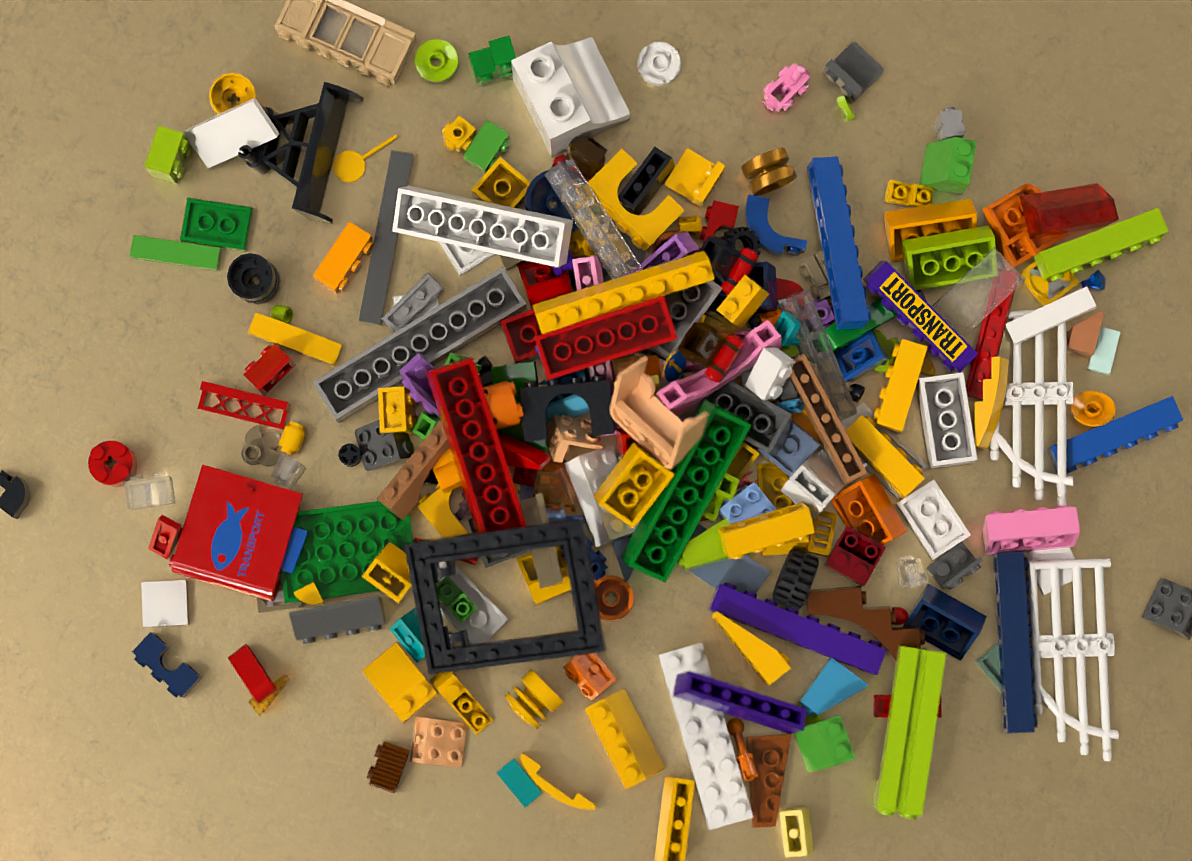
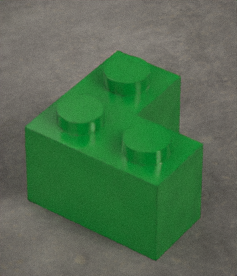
M510 35L488 41L489 47L468 53L476 83L486 84L492 82L493 78L502 76V78L513 76L511 60L515 59L516 56Z

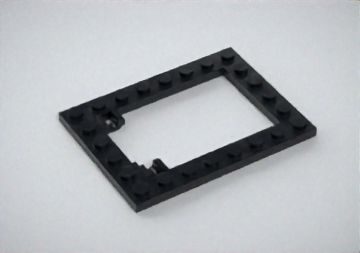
M583 518L411 541L404 544L428 674L605 652L606 646ZM564 546L578 631L471 645L467 630H460L457 633L448 632V627L444 626L436 583H439L438 578L456 575L454 560ZM446 561L447 567L440 568L439 562ZM454 642H461V646H454Z

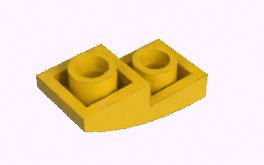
M891 179L887 183L884 202L911 208L932 205L935 188L916 183L907 184Z

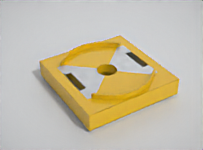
M1033 262L1019 274V278L1042 307L1058 300L1080 283L1071 271L1064 273V277L1057 281H1043L1039 269L1036 271L1034 269L1037 266L1036 262ZM1062 286L1065 287V289L1062 290V291H1061L1060 293H1058L1057 295H1054V294H1053V293L1056 292L1058 289H1060Z

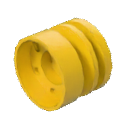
M236 73L223 74L217 78L212 84L209 93L210 104L216 115L236 107L232 106L231 102H229L233 100V97H237V100L240 101L236 102V106L253 98L257 99L255 89L250 80Z
M530 669L521 678L526 689L522 691L518 687L513 686L512 689L519 696L515 699L507 692L504 697L507 699L510 708L525 723L538 729L541 725L534 718L539 715L546 721L547 717L542 710L546 707L554 713L564 702Z

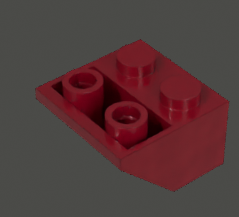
M846 526L823 566L865 587L886 547Z

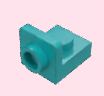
M783 311L774 328L780 334L783 346H798L800 341L796 334L802 324L790 311Z

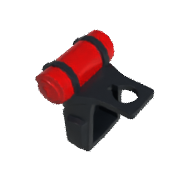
M708 236L699 252L704 251L706 253L714 277L722 282V290L729 295L744 275L749 276L759 256L751 248H742L741 251L731 248L732 244L717 236Z

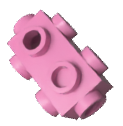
M795 63L791 67L785 66L778 74L780 78L775 83L771 81L764 88V104L769 110L774 111L776 109L780 112L784 109L787 111L795 102L792 99L797 94L801 96L809 88L807 84L810 80L809 72L803 66H797ZM779 94L783 99L778 101L774 96Z

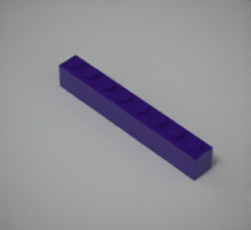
M724 582L723 585H717L708 608L709 611L714 613L717 611L723 616L826 657L833 658L836 661L869 674L878 675L887 651L881 648V643L871 639L869 643L860 640L861 635L851 631L845 634L840 632V627L828 623L827 626L819 623L820 619L810 615L804 618L798 615V610L786 607L784 610L777 607L778 603L766 598L765 602L756 599L757 594L747 590L744 593L736 591V586Z

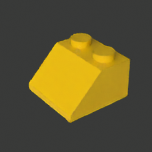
M555 546L563 580L562 584L540 589L532 552L516 559L535 605L571 590L567 563L562 557L559 546Z

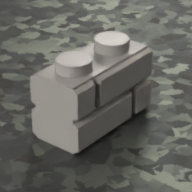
M955 107L942 109L934 123L937 141L953 137L963 138L966 132L964 123H962V110H955Z

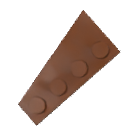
M791 734L746 737L747 751L754 755L753 762L758 773V777L749 781L753 828L776 826Z

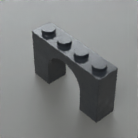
M605 375L592 376V380L584 381L583 377L569 378L570 382L562 383L560 379L547 380V384L539 385L538 381L525 382V386L520 387L525 442L548 439L547 406L554 397L564 393L578 395L587 403L590 410L592 436L615 434L614 419L610 414L612 402L610 378L605 379Z

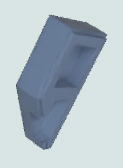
M632 535L612 542L625 581L629 580L634 568L629 567L622 560L621 555Z

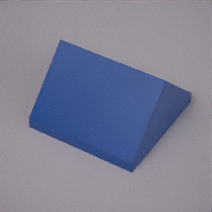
M872 330L834 353L842 375L848 382L857 380L889 360Z

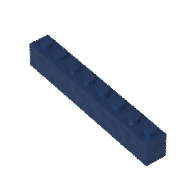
M1024 552L993 554L1003 733L1035 732L1034 728H1037L1038 720L1037 715L1033 713V705H1036L1035 691L1032 692L1035 672L1034 669H1031L1030 663L1034 656L1033 647H1029V638L1032 637V626L1028 624L1031 605L1030 602H1027L1026 593H1029V580L1025 579V570H1028V559L1024 557Z

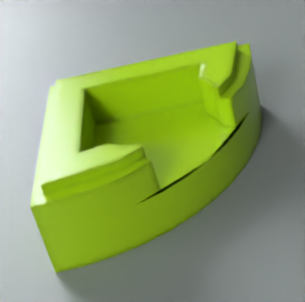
M846 96L837 98L839 107L844 110V117L848 121L856 119L850 98Z

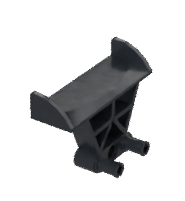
M324 82L320 100L317 104L282 114L261 105L278 132L281 134L282 131L289 143L277 149L280 138L279 134L277 138L255 148L243 145L239 148L243 153L238 152L240 158L246 161L249 167L258 173L265 174L272 168L297 187L292 205L293 210L309 220L332 224V218L320 213L348 100L363 102L364 98L351 90L328 82ZM315 117L309 143H305L303 141L308 121ZM293 124L292 130L287 125ZM306 151L298 182L294 179L300 152ZM283 162L282 169H280L277 165Z

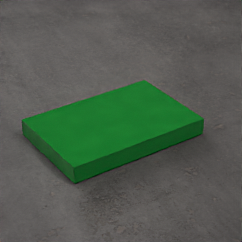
M187 198L180 241L246 251L253 208Z

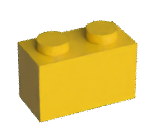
M744 275L718 307L717 311L731 323L742 329L768 297L769 293L754 280Z

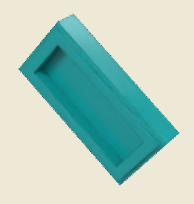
M514 758L497 772L498 776L524 807L528 806L542 794Z

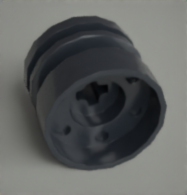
M248 253L240 255L233 260L228 268L227 280L229 287L234 294L250 304L259 305L267 303L279 291L281 282L279 272L273 264L258 254ZM254 277L258 278L259 284H255L253 281Z

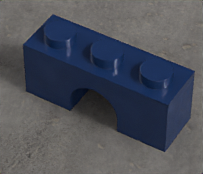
M150 632L132 651L136 655L134 660L143 668L147 665L152 670L150 673L152 677L158 682L163 680L169 686L167 690L174 697L180 696L185 698L203 677L186 662H183L173 671L166 669L163 664V656L170 647L155 633Z

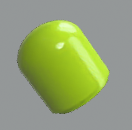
M275 305L270 311V317L288 324L292 320L293 311L291 307Z

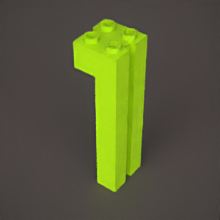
M898 646L879 779H876L873 806L878 809L877 812H880V814L893 816L894 812H900L902 817L916 819V815H923L946 653Z

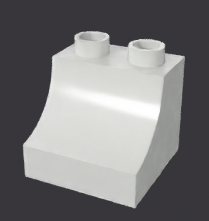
M592 37L567 45H554L552 42H549L511 60L513 81L551 157L566 151L569 143L575 137L582 135L589 140V138H593L630 120V112Z

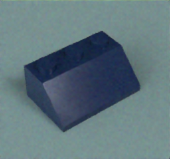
M928 583L917 599L903 627L919 626L920 631H924L926 642L961 661L981 633L987 616Z

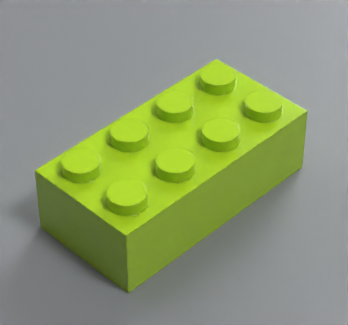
M989 225L902 240L905 280L915 290L998 276L995 236Z

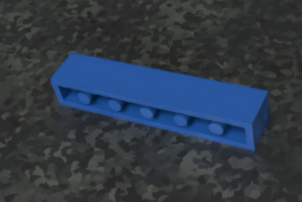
M1173 396L1067 439L1066 474L1077 470L1076 465L1083 462L1085 466L1097 462L1096 457L1102 454L1105 457H1109L1118 453L1117 448L1125 446L1128 449L1138 445L1137 440L1145 437L1146 441L1159 436L1157 432L1165 429L1166 432L1178 428L1177 423L1183 421V418ZM1057 444L1047 448V451L1057 472Z

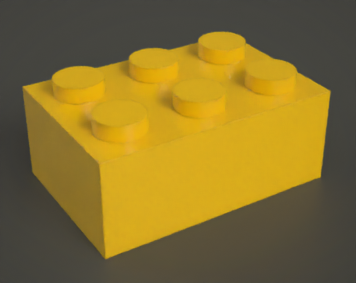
M633 443L593 497L600 506L634 528L673 478L674 473L662 466L651 454Z

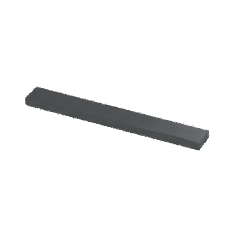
M391 150L359 322L381 326V318L383 317L399 234L392 231L398 188L408 186L413 161V154Z

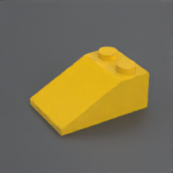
M397 642L362 670L403 723L439 694Z

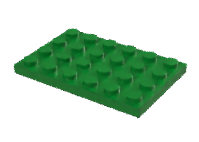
M380 501L298 511L294 527L309 533L294 574L281 570L285 604L302 602L293 592L313 582L322 599L379 592V589L366 581L362 576L389 542L405 552L404 544L413 541L410 514L402 520L388 510Z

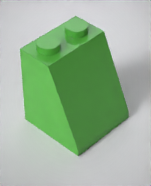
M953 137L926 144L919 184L935 188L934 190L962 195L970 183L977 141Z
M840 715L806 725L803 731L794 733L808 773L856 759Z

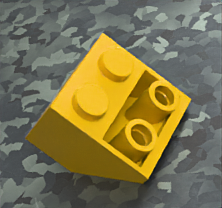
M389 542L362 577L400 604L412 588L406 553Z

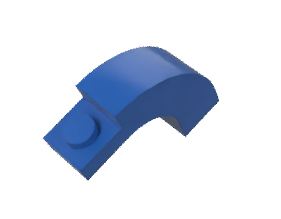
M748 195L745 206L746 227L751 228L750 231L754 230L756 232L754 237H759L760 240L757 241V244H761V249L780 258L783 249L792 255H800V252L804 253L807 240L779 235L769 225L767 212L770 198Z

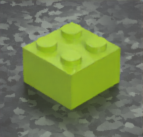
M158 125L144 165L151 176L175 184L178 178H182L185 169L183 163L185 158L189 157L192 148L184 133Z

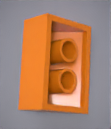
M875 473L839 492L832 500L845 527L849 526L882 545L907 532Z

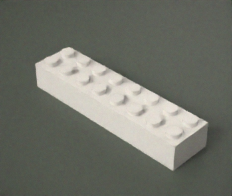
M408 185L398 188L392 231L560 267L567 263L573 220Z
M698 643L658 655L708 829L712 830L753 818L723 713L673 697L677 674L692 671L712 678L703 644Z

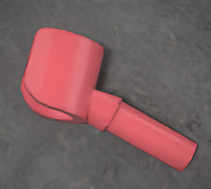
M749 471L743 476V479L738 483L737 489L753 483L747 479V476L752 474L753 471Z

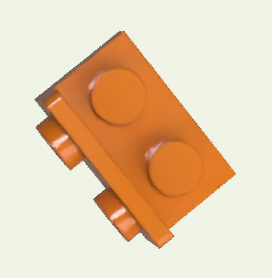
M595 653L576 655L563 666L568 678L573 680L580 687L581 693L591 701L617 680Z

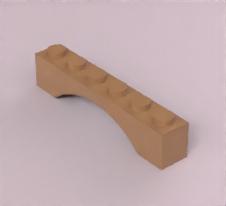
M441 420L377 498L388 510L402 520L407 517L418 503L421 488L430 470L445 451L450 448Z

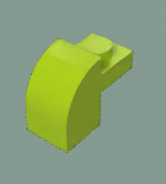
M725 473L702 516L716 521L723 500H733L740 479Z

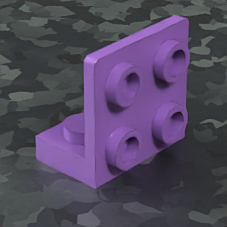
M418 353L399 370L403 377L401 382L410 390V396L417 403L423 402V407L430 414L434 412L440 417L425 372L435 367Z

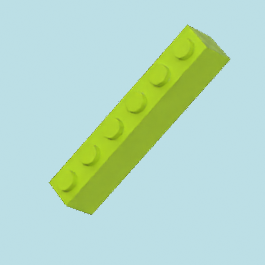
M1158 207L1041 251L1034 256L1043 281L1051 279L1054 282L1063 278L1064 273L1069 271L1075 274L1084 270L1083 266L1091 264L1094 267L1103 263V259L1109 256L1111 259H1115L1124 255L1123 251L1130 249L1131 252L1144 247L1143 244L1150 241L1151 245L1163 240L1162 236L1169 231Z

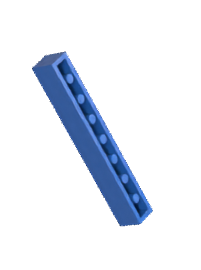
M838 157L813 158L807 166L837 330L863 328L870 320L871 313L869 307L866 306L867 292L865 286L862 285L863 271L862 267L858 264L859 250L858 246L854 243L855 229L850 222L851 208L850 205H847L846 201L847 187L843 184L842 180L843 167L839 164Z

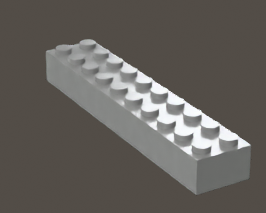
M502 267L318 378L313 384L333 417L339 423L377 400L378 388L402 385L403 377L399 370L418 353L433 366L448 357L450 353L458 351L499 326L501 320L515 316L527 309L526 303Z

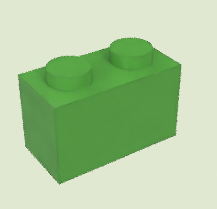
M486 120L463 155L464 161L481 172L486 173L498 160L497 157L500 152L504 153L511 143L509 141V133Z

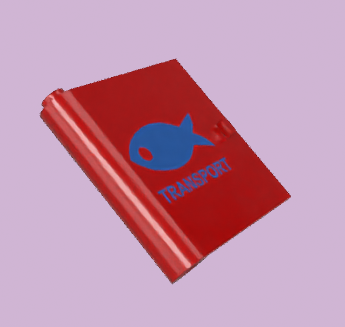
M202 464L175 554H172L169 561L171 571L274 602L280 588L278 576L303 493Z

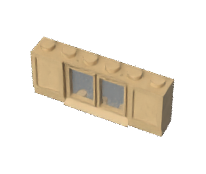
M287 0L275 23L276 31L281 38L288 41L290 39L296 40L299 46L310 50V47L318 50L317 53L325 58H330V56L338 59L337 62L345 67L350 65L358 68L357 71L365 76H369V74L376 76L377 80L385 85H389V83L396 85L417 40L416 33L344 0Z

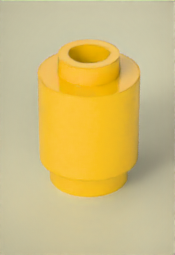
M290 421L288 426H285L278 446L282 447L280 451L292 456L294 452L299 453L306 436V427Z

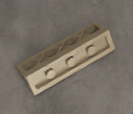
M542 493L536 494L533 498L520 500L526 525L549 523ZM555 546L532 549L531 552L540 589L562 584L563 580Z

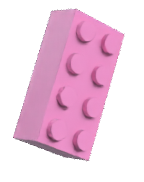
M1061 505L1056 507V509L1039 507L1034 509V511L1016 509L1011 513L991 512L989 515H986L982 529L985 553L990 555L1003 552L1075 547L1080 534L1077 509L1069 505Z

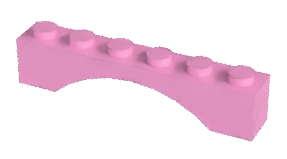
M769 320L765 321L744 337L742 341L745 345L741 350L742 352L737 356L726 377L720 383L710 381L706 377L705 368L691 376L675 380L658 391V400L677 417L753 367L763 348H782L780 334Z

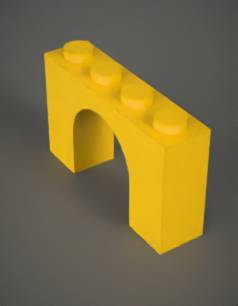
M621 149L582 190L587 199L595 202L606 217L616 222V226L621 232L627 233L632 238V242L636 247L642 248L645 251L684 212V209L668 195L649 214L634 215L626 211L618 199V186L621 180L637 163Z
M438 484L436 486L437 490L432 495L427 493L418 501L420 503L417 506L418 509L442 537L469 534L451 511L450 501L456 488L444 494ZM514 484L516 494L518 495L520 493V490Z

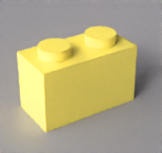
M809 806L786 808L780 811L785 857L807 856L814 852Z

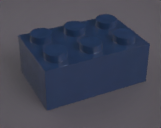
M767 261L758 262L748 277L766 290L769 295L755 313L777 311L776 267ZM714 277L712 281L721 287L722 282ZM723 290L720 291L706 310V313L714 318L724 317L717 311L718 307L728 296Z

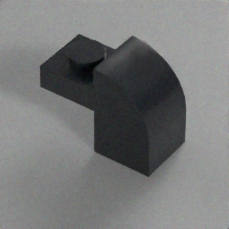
M1 470L0 486L5 491L0 496V509L11 517L18 519L29 503V487L23 478L16 475L13 481H11L13 477L4 470Z

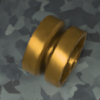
M782 147L765 152L741 166L744 177L753 179L749 184L753 196H760L775 191L797 178L794 167L785 165L789 161L785 148Z

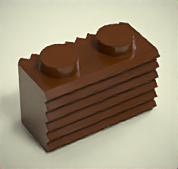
M386 741L383 742V745L378 744L374 755L378 759L375 767L370 766L367 774V779L370 780L369 785L396 793L410 750Z

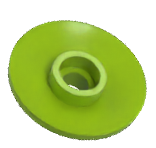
M441 39L428 40L416 51L415 67L424 79L431 82H442L449 79L455 73L458 66V55L455 48L447 41ZM438 59L441 61V64L439 66L433 65V61Z

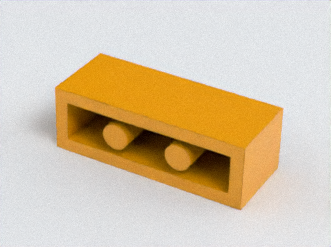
M349 221L313 274V278L336 294L339 290L343 291L349 282L347 278L350 273H355L361 264L360 258L364 253L368 254L373 247L372 236Z

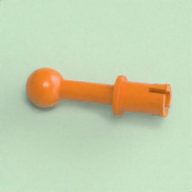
M733 718L728 721L727 730L730 735L734 736L740 755L736 760L737 763H740L743 778L745 781H750L758 777L753 762L754 755L748 753L742 735L744 723L738 718Z

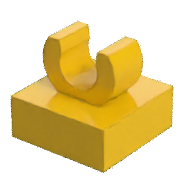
M700 216L678 217L679 231L693 232L695 240L698 239V231H702Z

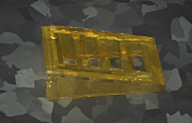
M282 675L273 682L277 691L261 703H258L254 698L249 700V704L258 716L264 714L290 679L288 675Z

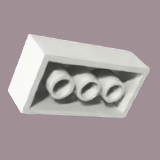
M964 373L919 378L916 385L929 468L969 464L977 461Z
M613 446L578 456L565 463L596 547L631 536L637 527L636 525L632 528L600 506L593 497L619 462Z

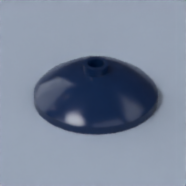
M560 169L547 170L537 175L530 182L525 194V207L527 211L573 220L571 232L579 228L584 222L588 212L589 201L582 190L584 186L581 181L573 174ZM550 201L554 203V208L549 206Z

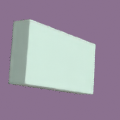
M1104 327L1100 328L1095 352L1090 357L1087 370L1106 375L1110 374L1120 335L1119 331Z

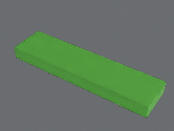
M133 235L130 257L218 271L221 248Z

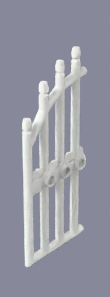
M1035 310L1010 311L1008 319L1015 320ZM1067 322L1058 325V382H1044V332L1035 336V383H1022V342L1017 345L1013 343V383H1007L1003 406L1013 405V448L999 433V421L990 442L991 460H998V449L1000 447L1012 461V484L1014 488H1020L1021 469L1035 477L1036 501H1043L1044 481L1057 483L1058 506L1066 505V485H1074V478L1066 476L1067 404H1073L1074 398L1073 382H1067ZM1022 405H1035V467L1021 459ZM1044 405H1058L1057 475L1044 472Z
M1106 558L1028 561L1029 602L1031 605L1030 624L1032 626V637L1030 638L1034 654L1031 661L1032 669L1035 672V682H1032L1033 691L1036 693V705H1033L1034 713L1036 715L1042 714V701L1054 713L1057 722L1058 742H1065L1066 724L1078 730L1081 755H1088L1089 753L1088 734L1102 737L1104 761H1111V739H1118L1119 737L1118 730H1111L1108 682L1107 656H1114L1115 646L1113 633L1106 634L1103 568L1110 567L1111 560ZM1072 568L1075 634L1062 635L1059 569ZM1081 568L1095 569L1097 634H1084ZM1050 569L1053 635L1039 636L1037 570ZM1098 656L1102 728L1088 725L1085 657ZM1063 657H1076L1079 721L1065 713ZM1040 658H1054L1056 702L1041 686Z

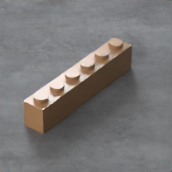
M805 354L793 359L795 364L789 377L798 392V398L803 400L801 404H804V410L844 485H847L865 476L867 471Z

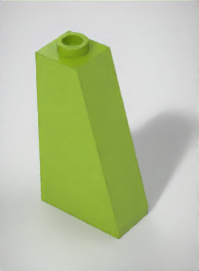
M725 518L688 541L677 561L679 567L683 566L684 571L729 559L723 551L718 527L728 525L730 522Z

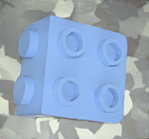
M753 482L749 486H743L733 500H725L719 509V516L722 520L726 518L731 524L777 509L756 483Z

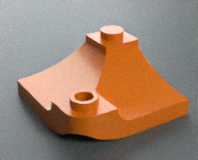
M1024 184L982 209L994 233L998 247L997 254L1007 270L1016 267L1069 235L1047 197L1039 188L1032 184Z

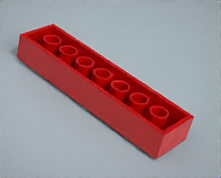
M465 358L425 371L477 532L527 526L474 359Z

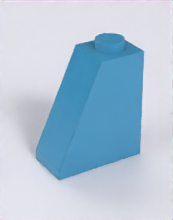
M830 658L798 703L802 704V708L807 709L806 714L810 716L812 714L819 715L865 689L868 684L836 660Z

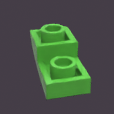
M449 576L442 577L439 583H436L439 600L461 624L478 609Z

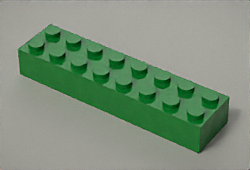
M707 400L704 401L696 416L697 418L704 412L708 414L701 438L683 459L670 469L674 473L673 478L643 515L621 555L622 560L629 567L665 583L751 427V424L742 417Z

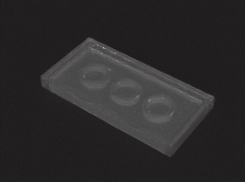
M994 247L935 302L932 307L964 338L1026 279Z

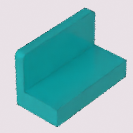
M415 607L397 620L389 629L416 663L425 658Z

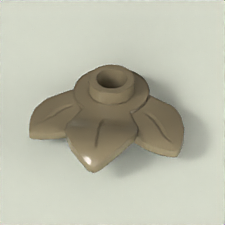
M257 425L246 433V445L243 447L241 455L247 464L256 465L261 463L268 467L278 464L283 459V456L276 451L280 441L279 433L267 432L262 434ZM255 450L257 452L255 458H250V451Z

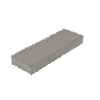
M427 273L381 318L382 321L393 332L398 331L408 325L444 287Z

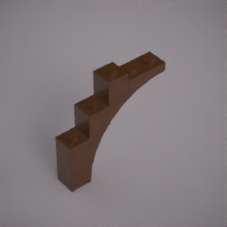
M861 586L813 589L808 593L809 615H829L843 618L863 627L889 650L895 661L897 660L898 646L921 649V645H925L924 631H920L919 626L892 628V625L896 624L895 611H891L890 606L863 608V605L867 604L866 591H862Z

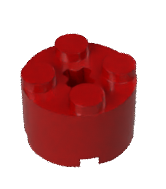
M109 440L101 442L92 448L89 455L88 467L91 475L95 480L106 486H124L137 471L138 464L135 454L129 447L118 441ZM112 459L117 461V464L113 465V469L109 467Z

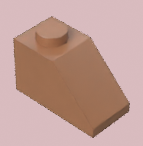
M1103 311L1095 313L1069 329V332L1067 331V352L1086 357L1094 355L1104 315Z

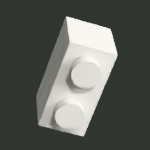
M777 347L763 348L745 387L762 400L777 399L782 393V387L786 379L792 373L795 361Z

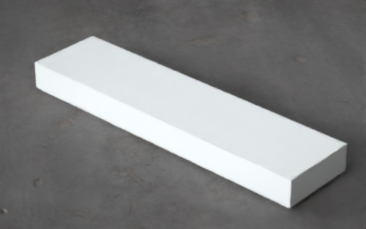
M1084 287L1005 325L1013 343L1017 345L1097 308L1088 287Z

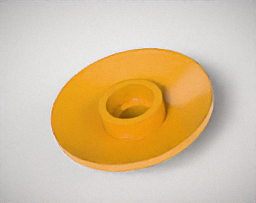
M1085 391L1073 398L1071 413L1077 421L1084 425L1102 426L1109 423L1115 416V404L1104 393Z

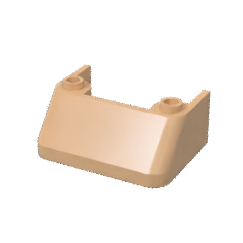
M644 356L618 374L610 406V414L614 421L662 466L671 469L683 459L701 438L708 414L704 412L697 418H687L684 422L676 417L654 396L655 383L651 377L644 373L648 360Z

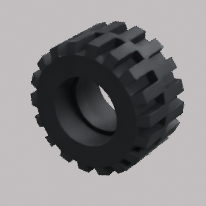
M794 548L790 550L776 582L772 595L773 601L799 610L803 606L819 566V558Z

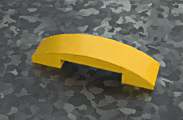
M522 753L520 758L526 771L546 793L573 807L588 810L595 809L596 805L580 793H577L574 799H571L536 774L541 765Z

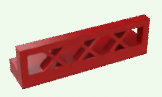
M205 381L201 382L200 390L202 393L198 405L199 410L284 430L290 409L289 402ZM207 393L216 395L220 403L214 407L204 406ZM232 399L237 400L241 406L234 413L229 412L224 405ZM241 402H245V403H249V404L243 406V404H242ZM252 405H257L263 413L253 418L249 416L246 409ZM263 407L269 408V410L265 412ZM274 410L282 411L280 424L271 422L267 414ZM265 416L267 421L261 420V418Z

